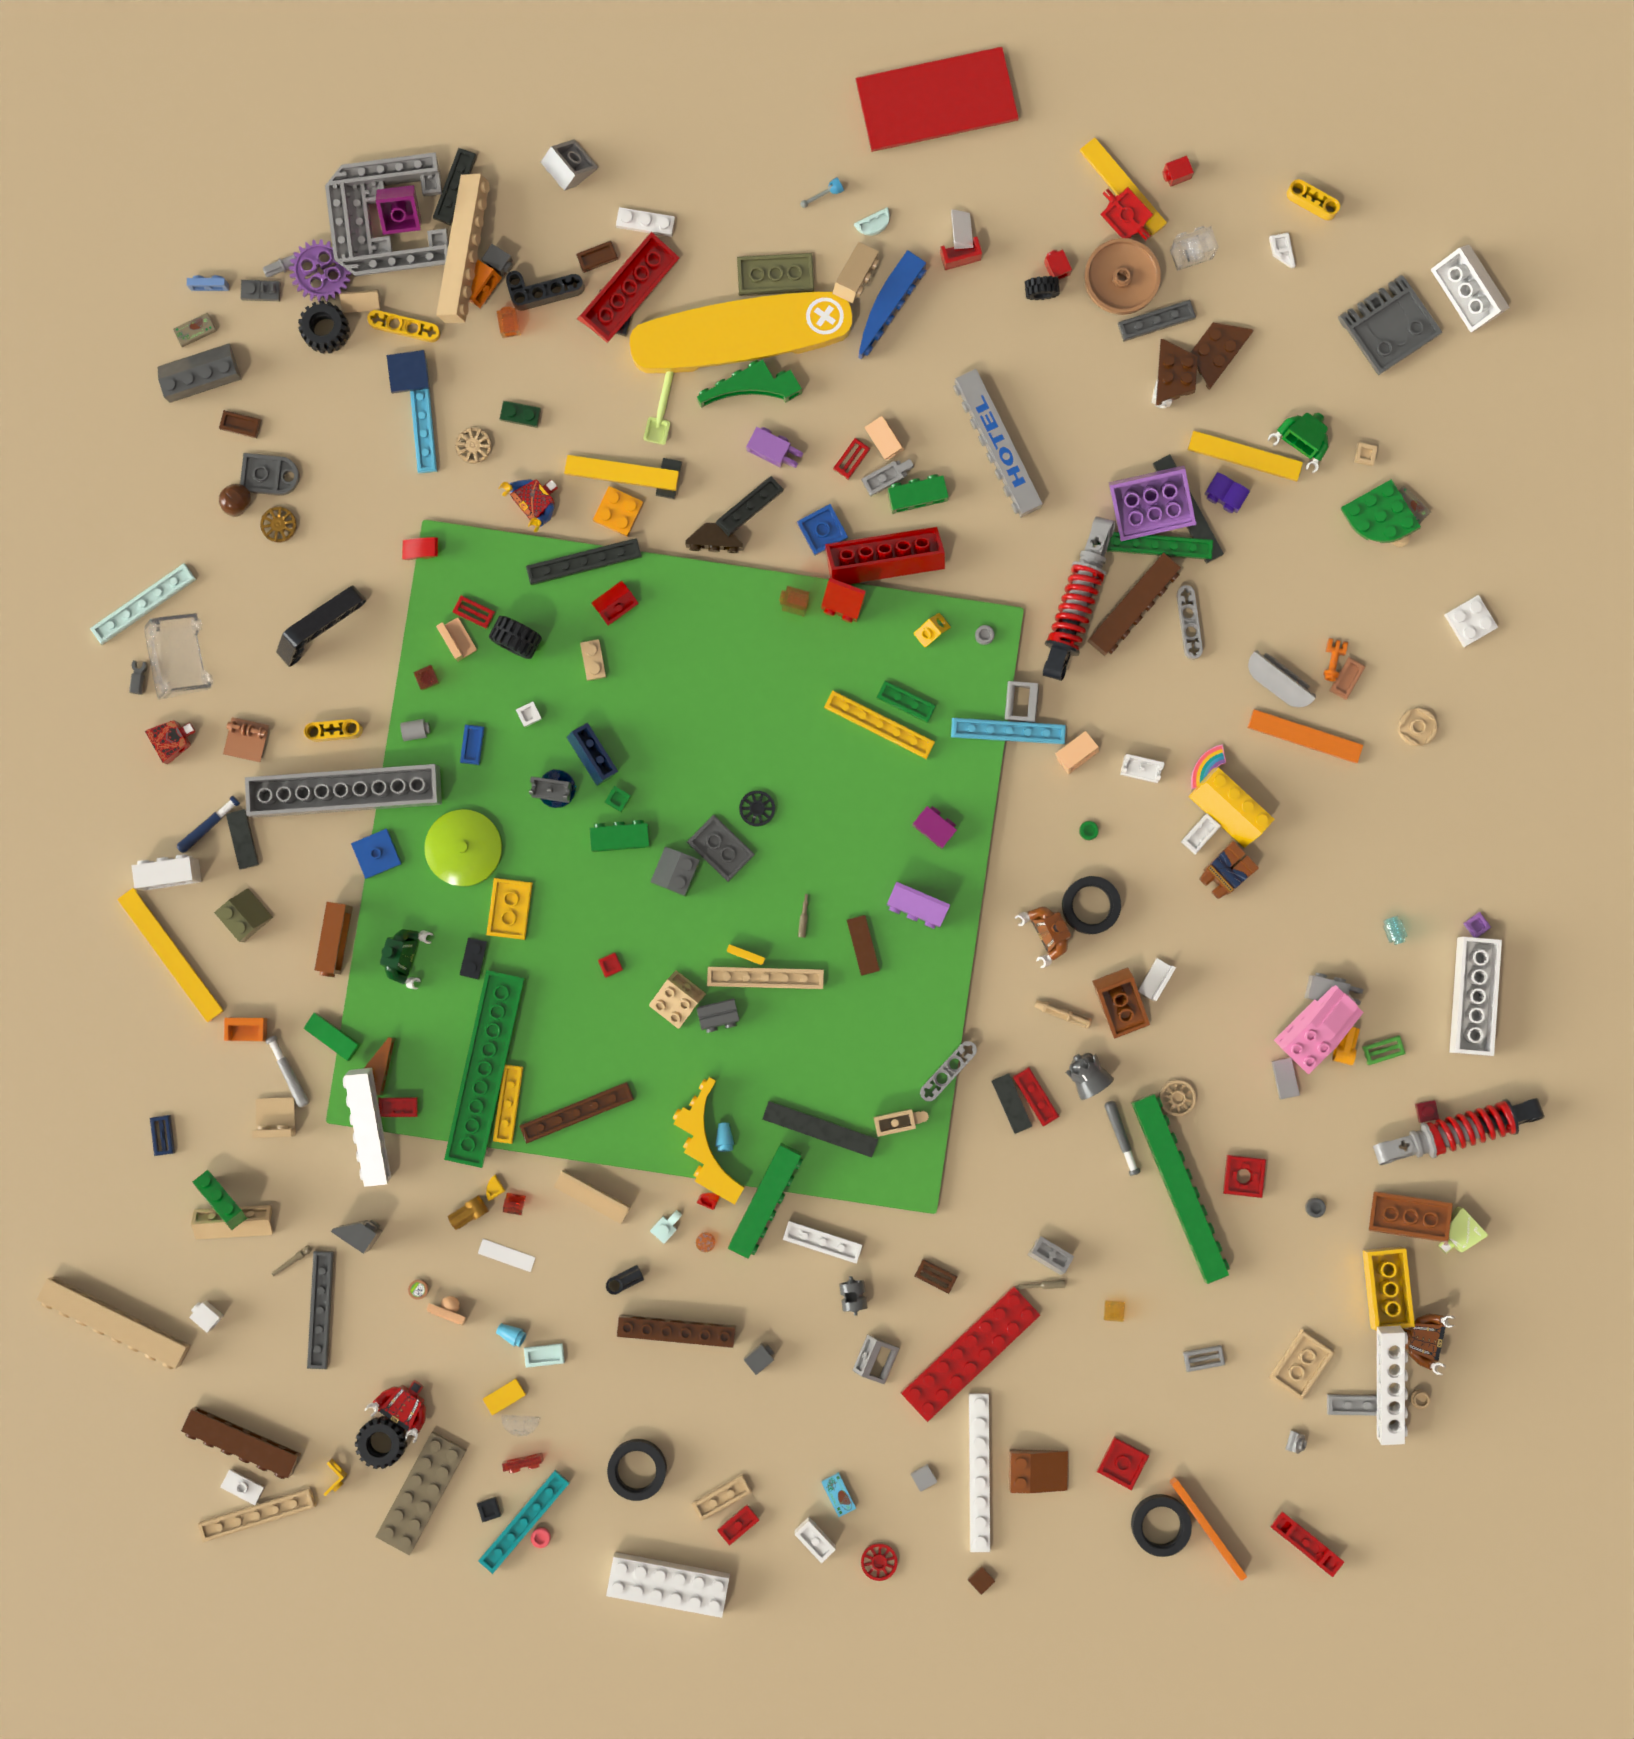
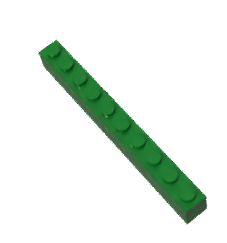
M1150 1094L1131 1102L1204 1282L1209 1284L1229 1276L1227 1271L1230 1270L1229 1264L1226 1259H1222L1220 1254L1222 1247L1219 1241H1215L1212 1235L1215 1233L1211 1222L1208 1223L1205 1218L1208 1215L1204 1205H1200L1198 1201L1200 1194L1197 1187H1193L1190 1180L1193 1179L1191 1172L1188 1168L1185 1169L1184 1155L1181 1150H1177L1175 1144L1178 1141L1174 1132L1170 1133L1168 1128L1170 1121L1167 1115H1163L1161 1111L1163 1105L1159 1096L1156 1097L1155 1094Z

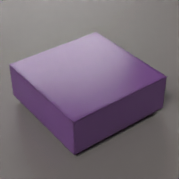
M1480 912L1463 923L1473 938H1478L1491 928Z

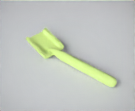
M666 372L657 418H648L643 437L645 441L662 445L666 444L670 422L663 420L674 372Z

